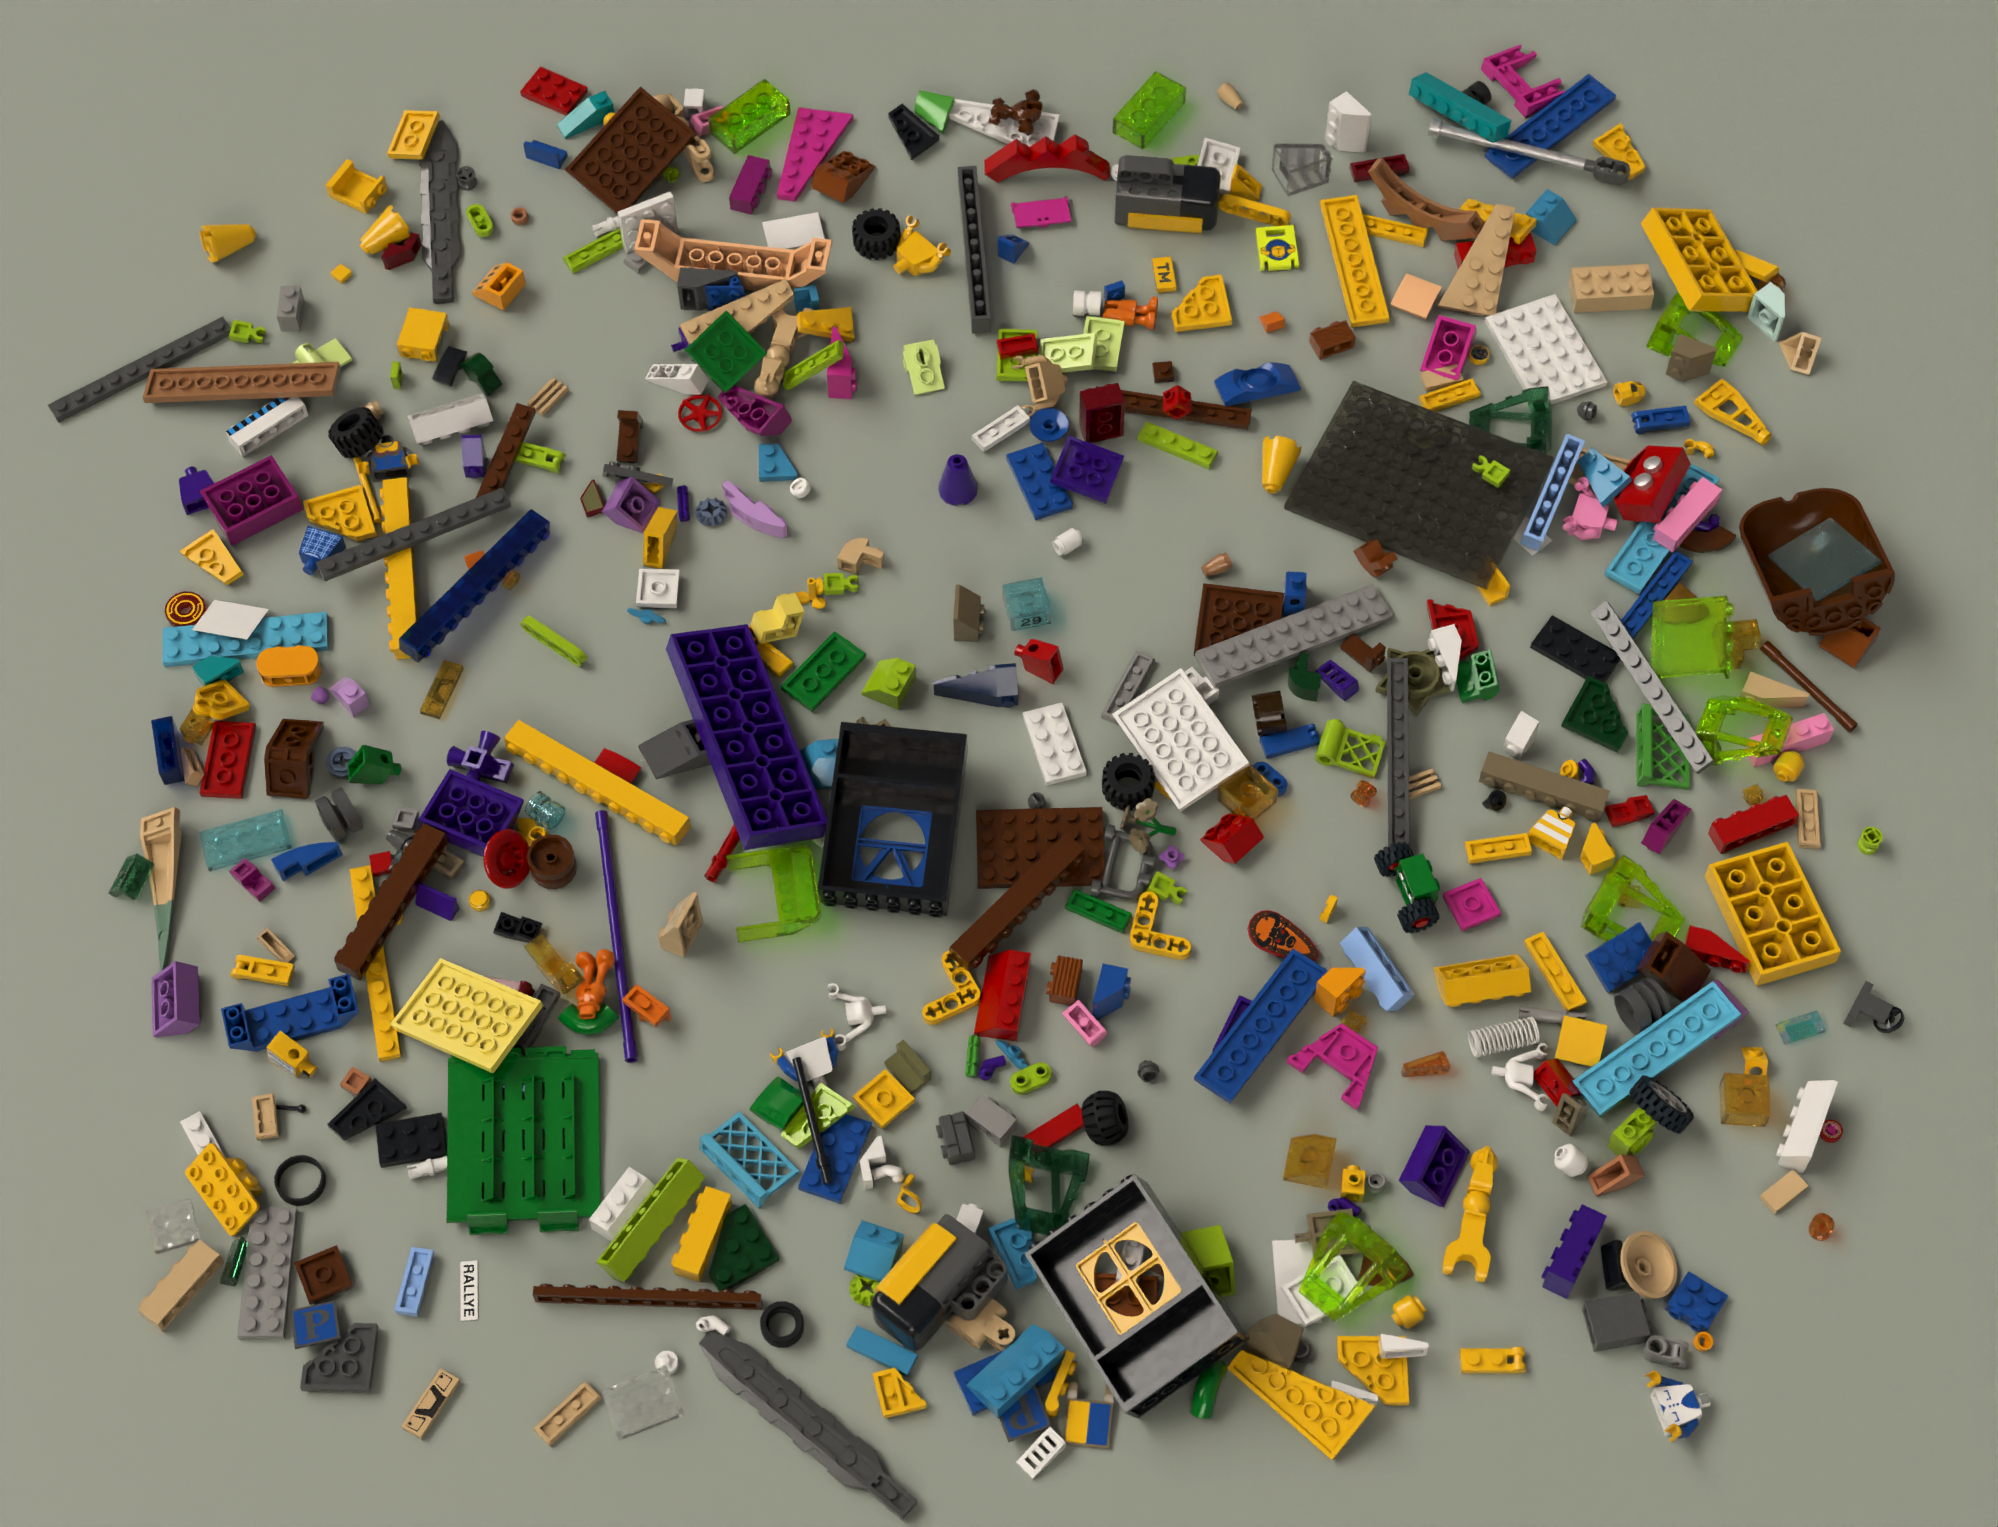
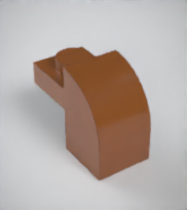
M1378 539L1368 541L1353 551L1361 566L1373 577H1379L1393 567L1392 562L1398 559L1394 552L1385 553Z

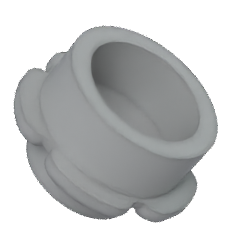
M1375 1171L1365 1178V1186L1372 1193L1382 1192L1386 1188L1385 1183L1387 1180L1382 1173Z

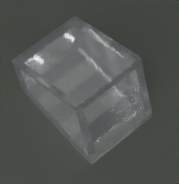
M1275 144L1272 171L1287 196H1291L1329 183L1330 167L1333 158L1331 152L1327 151L1323 144Z

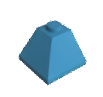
M838 739L817 740L800 750L815 789L832 788Z

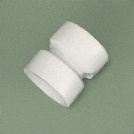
M1074 290L1073 316H1084L1085 313H1088L1089 316L1100 317L1101 291H1090L1089 294H1086L1085 291Z

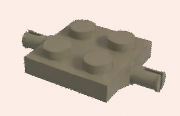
M1352 1209L1307 1214V1233L1294 1234L1295 1243L1309 1242L1312 1248L1313 1260L1334 1258L1338 1255L1341 1257L1358 1255V1236L1372 1234L1371 1225L1357 1226L1353 1219Z

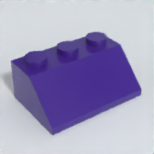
M1426 1125L1398 1181L1411 1194L1439 1207H1444L1470 1151L1446 1126Z

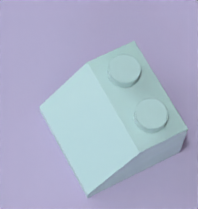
M1770 282L1754 294L1747 318L1773 341L1778 340L1785 318V294L1780 288Z

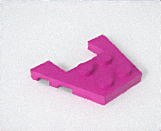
M1341 1023L1319 1037L1311 1045L1308 1044L1303 1047L1300 1052L1289 1056L1286 1063L1303 1074L1315 1057H1317L1352 1081L1342 1094L1341 1100L1355 1110H1358L1378 1047Z

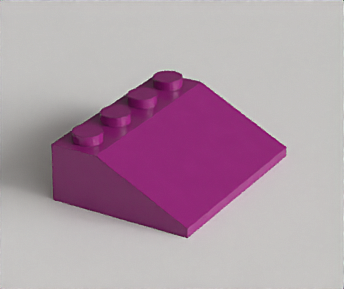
M272 455L200 491L231 546L303 510L299 496Z

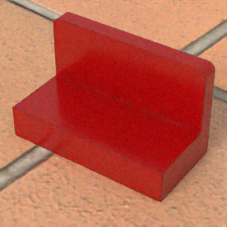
M1558 1059L1545 1060L1533 1072V1078L1557 1107L1563 1093L1573 1097L1581 1095V1092L1572 1082L1574 1078Z

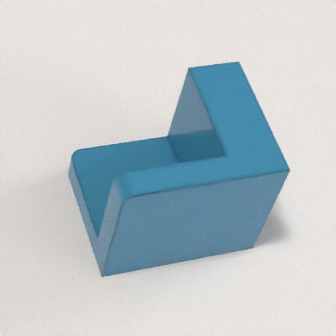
M816 285L793 289L797 315L804 308L820 310Z

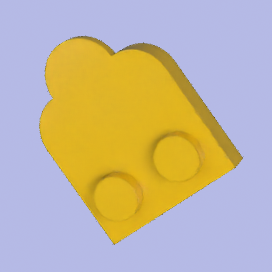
M223 679L198 688L192 708L200 716H210L214 719L222 720L248 711L250 703Z

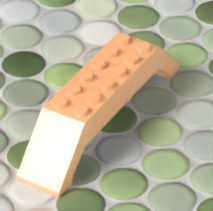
M641 219L634 252L675 282H678L680 267L738 271L741 286H744V290L758 291L786 279L793 292L794 288L804 287L826 273L832 240L812 238L811 242L796 250L682 238L663 226L660 221Z

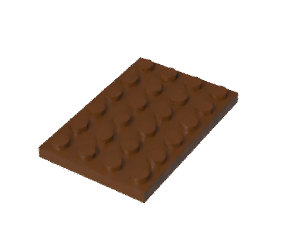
M640 86L568 165L565 171L618 215V211L633 206L697 134Z
M1102 807L976 810L978 889L1010 888L1065 833L1085 848V861L1080 867H1075L1068 879L1064 882L1061 881L1056 887L1092 886L1093 879L1102 881L1105 871Z

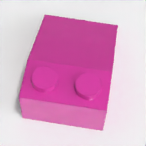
M1438 315L1420 371H1431L1458 381L1477 334L1476 325ZM1458 364L1457 367L1450 370L1451 372L1456 373L1455 376L1437 370H1433L1437 368Z
M832 327L831 344L837 340L843 342L837 327ZM845 344L843 359L827 368L829 398L852 399L853 391H857L856 368H853L852 359Z

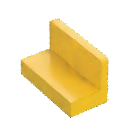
M1490 557L1485 558L1482 568L1469 573L1470 579L1489 606L1508 597L1511 586Z

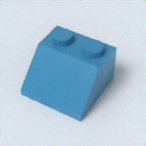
M1546 189L1526 212V215L1537 219V224L1531 232L1553 245H1556L1576 222V218L1564 198L1549 189Z
M862 1220L853 1237L844 1270L881 1282L898 1261L902 1252L904 1234Z

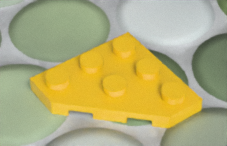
M1222 274L1202 277L1198 285L1184 297L1183 302L1178 308L1176 307L1171 312L1174 332L1232 325V317Z
M361 484L303 501L309 522L357 542L377 536Z
M1337 1336V1361L1371 1393L1378 1395V1399L1384 1405L1409 1406L1407 1357L1380 1358V1336Z

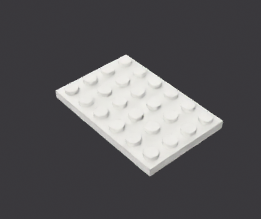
M1556 294L1485 317L1488 329L1535 410L1607 385L1606 378Z
M1181 668L1112 714L1143 760L1147 759L1149 765H1152L1155 777L1180 812L1250 766L1248 760Z

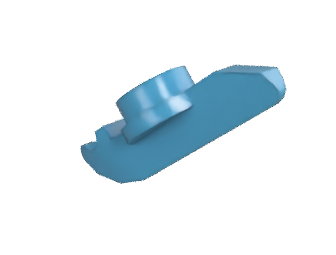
M627 609L628 613L639 617L644 624H650L653 621H656V623H666L664 618L654 614L652 610Z
M1003 1040L996 1041V1045L1019 1069L1028 1067L1025 1059L1020 1058L1021 1050L1018 1046L1009 1045Z

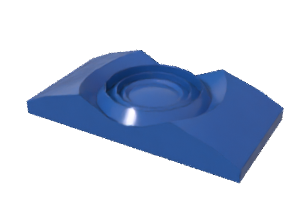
M1267 362L1259 368H1252L1247 371L1234 369L1214 380L1215 387L1225 406L1301 391V387L1290 365L1283 363Z

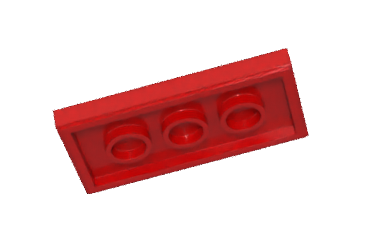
M214 721L204 767V776L199 792L201 797L243 798L256 731L255 723Z

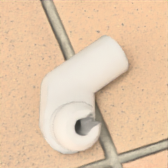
M890 1164L871 1170L874 1180L890 1176L893 1182L898 1183L904 1179L903 1170Z
M715 1315L702 1317L696 1322V1328L702 1332L717 1330L723 1336H726L731 1330L727 1323Z

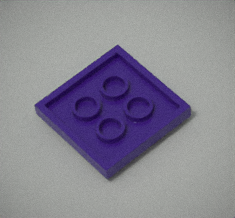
M1068 435L1050 483L1106 504L1124 455Z

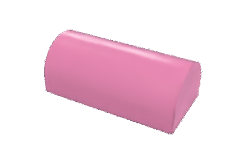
M1077 1000L1062 1013L1091 1047L1096 1046L1106 1037L1107 1031L1080 1000Z

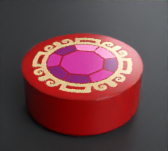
M1831 1119L1824 1121L1820 1137L1828 1143L1837 1142L1843 1134L1841 1124Z

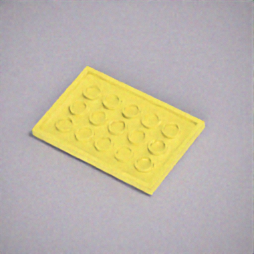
M440 958L390 1025L402 1034L494 1073L544 1005L536 998Z

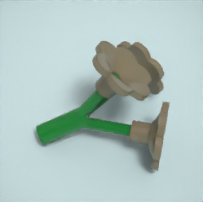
M1147 798L1144 802L1138 803L1134 816L1130 813L1131 805L1126 807L1120 826L1121 830L1128 823L1134 825L1137 823L1155 829L1150 833H1144L1136 828L1131 829L1129 840L1135 851L1145 853L1149 846L1148 840L1158 833L1172 836L1176 834L1177 830L1175 827L1161 825L1155 818L1158 803L1152 801V799ZM1147 820H1152L1154 824L1149 823V822H1146V821H1147Z

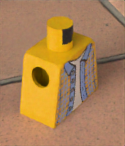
M279 1031L266 1047L268 1060L295 1078L301 1073L311 1078L317 1070V1066L310 1062L309 1052L282 1031Z

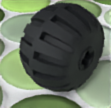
M1097 1091L1085 1099L1082 1105V1118L1085 1131L1090 1140L1099 1145H1114L1120 1142L1127 1135L1129 1128L1126 1107L1121 1097L1115 1092Z

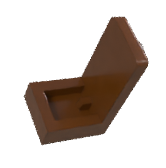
M1352 634L1340 645L1341 650L1369 672L1376 666L1381 665L1385 660L1386 647L1380 642L1372 649L1359 637Z

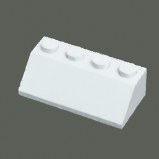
M483 393L407 416L417 444L421 443V445L432 443V439L438 437L441 440L452 436V433L458 431L459 434L471 431L470 428L475 426L483 428L489 426V422L493 421L487 399Z
M1808 1081L1805 1088L1800 1087L1796 1096L1799 1104L1798 1106H1793L1789 1118L1793 1119L1791 1126L1786 1125L1782 1136L1786 1138L1785 1143H1780L1776 1152V1156L1779 1157L1777 1165L1789 1170L1793 1169L1796 1173L1803 1175L1814 1152L1838 1081Z

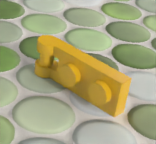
M237 955L235 959L236 966L232 969L230 976L238 980L248 979L289 987L295 966L292 963ZM249 965L248 970H245L244 967Z
M1523 1347L1460 1348L1461 1373L1518 1374L1526 1372V1364L1523 1363V1357L1525 1356ZM1507 1358H1514V1363L1507 1364Z
M1068 1350L1065 1353L1045 1402V1410L1049 1418L1057 1416L1058 1400L1060 1395L1065 1396L1069 1383L1066 1382L1068 1375L1073 1376L1077 1367V1362H1074L1075 1353Z

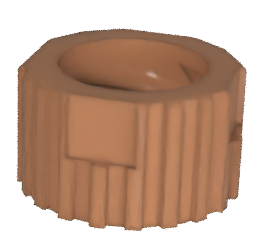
M515 208L511 212V219L514 224L522 226L528 222L529 216L524 208ZM518 215L523 216L522 218H516Z

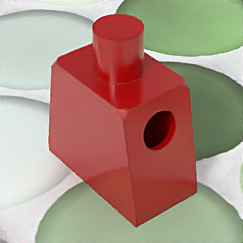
M1030 639L1026 646L1018 644L1015 648L1014 655L1022 658L1024 669L1051 684L1055 683L1064 670L1059 647L1056 645Z

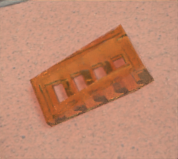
M1441 1051L1404 1063L1401 1074L1402 1077L1444 1075L1449 1073L1450 1063L1445 1052Z

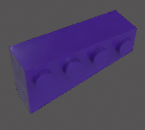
M1583 1204L1579 1211L1574 1209L1569 1220L1572 1225L1570 1229H1564L1560 1238L1563 1242L1560 1248H1555L1550 1258L1553 1262L1550 1267L1546 1266L1541 1278L1545 1279L1543 1288L1565 1299L1568 1298L1603 1227L1606 1215Z

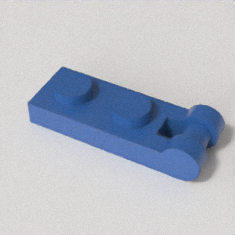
M1686 406L1636 411L1631 414L1637 434H1643L1646 431L1687 427L1690 426L1691 422Z

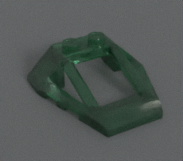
M1548 386L1528 388L1523 390L1522 394L1514 397L1512 395L1507 396L1504 401L1494 405L1489 403L1469 412V447L1513 456L1547 454L1551 449L1552 408ZM1528 402L1531 413L1499 410ZM1490 418L1531 421L1530 437H1527L1526 443L1489 440Z
M1012 1136L1008 1173L1014 1215L1019 1230L1047 1236L1053 1229L1061 1228L1066 1224V1220L1070 1215L1068 1212L1071 1205L1079 1195V1187L1087 1177L1089 1153L1073 1149L1058 1150L1033 1144L1032 1139ZM1025 1166L1051 1172L1052 1213L1026 1207ZM1060 1174H1070L1072 1178L1061 1207Z

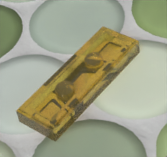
M446 660L443 661L420 708L422 715L440 720L464 670L463 665Z

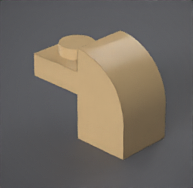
M866 538L850 540L843 546L837 557L838 569L857 575L863 563L882 569L885 564L884 552L875 547L871 548L869 546V539Z

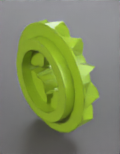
M855 1274L849 1286L852 1299L860 1305L871 1306V1301L875 1295V1288L880 1282ZM862 1282L866 1283L867 1285H869L870 1283L872 1284V1293L868 1290L862 1291Z

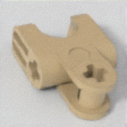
M994 1299L987 1304L974 1320L967 1321L954 1314L946 1321L948 1327L954 1333L977 1349H980L986 1341L997 1351L1002 1352L1016 1340L1014 1328L1003 1320L1008 1314L1007 1310Z

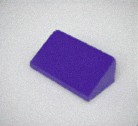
M423 883L418 884L415 904L452 921L459 911L456 898Z

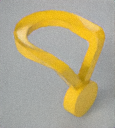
M912 1173L908 1175L904 1184L901 1185V1192L896 1202L904 1210L910 1213H918L922 1208V1202L916 1194L907 1190L915 1179V1175ZM905 1193L916 1201L917 1207H912L901 1200L903 1194Z

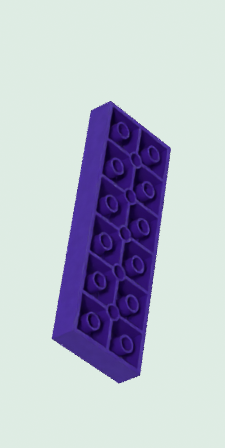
M748 624L671 634L666 647L667 654L744 850L823 838L826 831L827 817Z

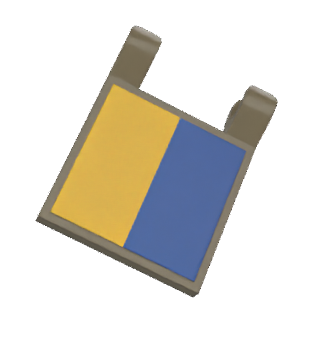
M1070 1381L1063 1440L1066 1442V1445L1109 1449L1114 1395L1109 1387L1106 1386L1104 1402L1077 1399L1078 1382Z

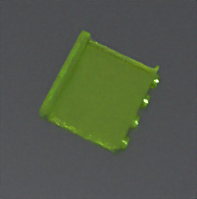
M1727 596L1653 601L1651 666L1662 682L1663 677L1724 673L1725 678L1729 679V671L1733 670L1732 658H1730V652H1733V641L1730 640V634L1734 632L1733 622L1731 621V615H1734V605L1730 603Z

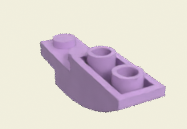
M729 480L722 484L723 495L729 500L730 513L737 519L765 534L781 538L787 536V523L782 517L778 518L769 505H765L761 500L754 503L750 497L742 494L741 489L736 484L733 485Z

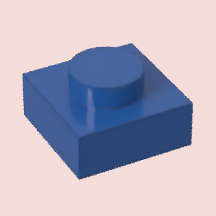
M1123 281L1104 286L1105 301L1125 298V285Z

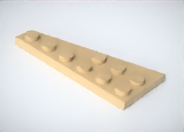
M784 279L680 324V329L690 345L727 310L751 335L756 327L760 324L763 325L767 321L769 316L774 312H778L794 298V293L787 280Z

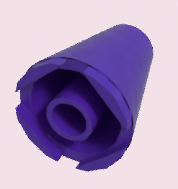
M955 454L948 458L938 484L941 499L952 506L970 503L974 500L978 491V484L968 461L960 454Z

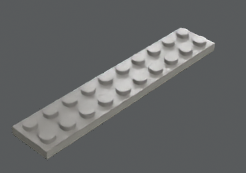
M1371 584L1198 650L1195 653V657L1212 686L1216 688L1299 656L1301 652L1307 653L1392 619L1393 615L1375 586Z

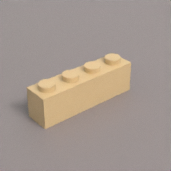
M200 1239L196 1244H192L187 1249L186 1255L172 1266L171 1272L156 1284L155 1290L141 1301L137 1309L141 1316L163 1332L224 1263L220 1254Z

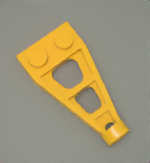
M1723 378L1695 399L1694 405L1708 416L1753 438L1761 446L1770 440L1772 433L1766 429V426L1740 393ZM1728 400L1733 401L1738 408L1732 415L1726 414L1719 409ZM1745 414L1752 423L1745 426L1736 419Z

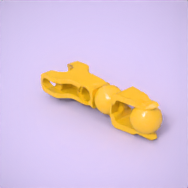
M1489 1146L1476 1150L1470 1158L1473 1174L1467 1194L1462 1201L1464 1213L1459 1238L1446 1247L1442 1264V1274L1451 1275L1455 1264L1466 1260L1475 1267V1280L1482 1283L1487 1278L1491 1260L1488 1249L1483 1245V1234L1486 1217L1491 1209L1489 1197L1493 1185V1173L1498 1168V1158Z

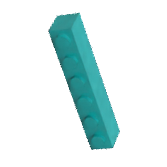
M1427 72L1412 78L1409 95L1492 143L1508 137L1511 125L1509 118Z

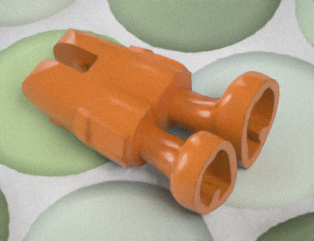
M1151 297L1149 303L1143 306L1137 305L1136 300H1106L1104 302L1102 318L1125 321L1124 325L1133 327L1135 324H1139L1149 330H1155L1158 297Z

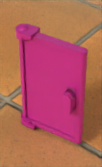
M1067 196L1059 199L1011 203L1016 228L1031 226L1047 227L1049 224L1071 222L1069 199Z

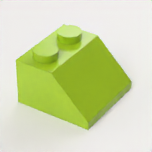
M900 658L879 661L861 695L899 710L916 679V665Z

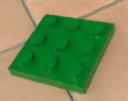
M727 310L684 350L724 393L767 354Z

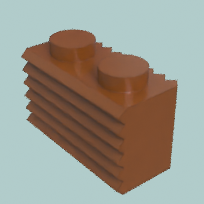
M1344 320L1342 322L1335 321L1325 328L1318 327L1310 333L1309 342L1321 360L1347 349H1353L1356 337L1347 321Z
M1059 955L1057 956L1056 963L1052 962L1050 975H1053L1052 982L1048 981L1046 994L1050 995L1049 1002L1073 1005L1076 1002L1083 969L1082 959Z

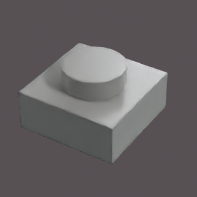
M634 251L624 259V264L638 274L650 264Z
M398 806L392 827L413 832L419 817V811Z

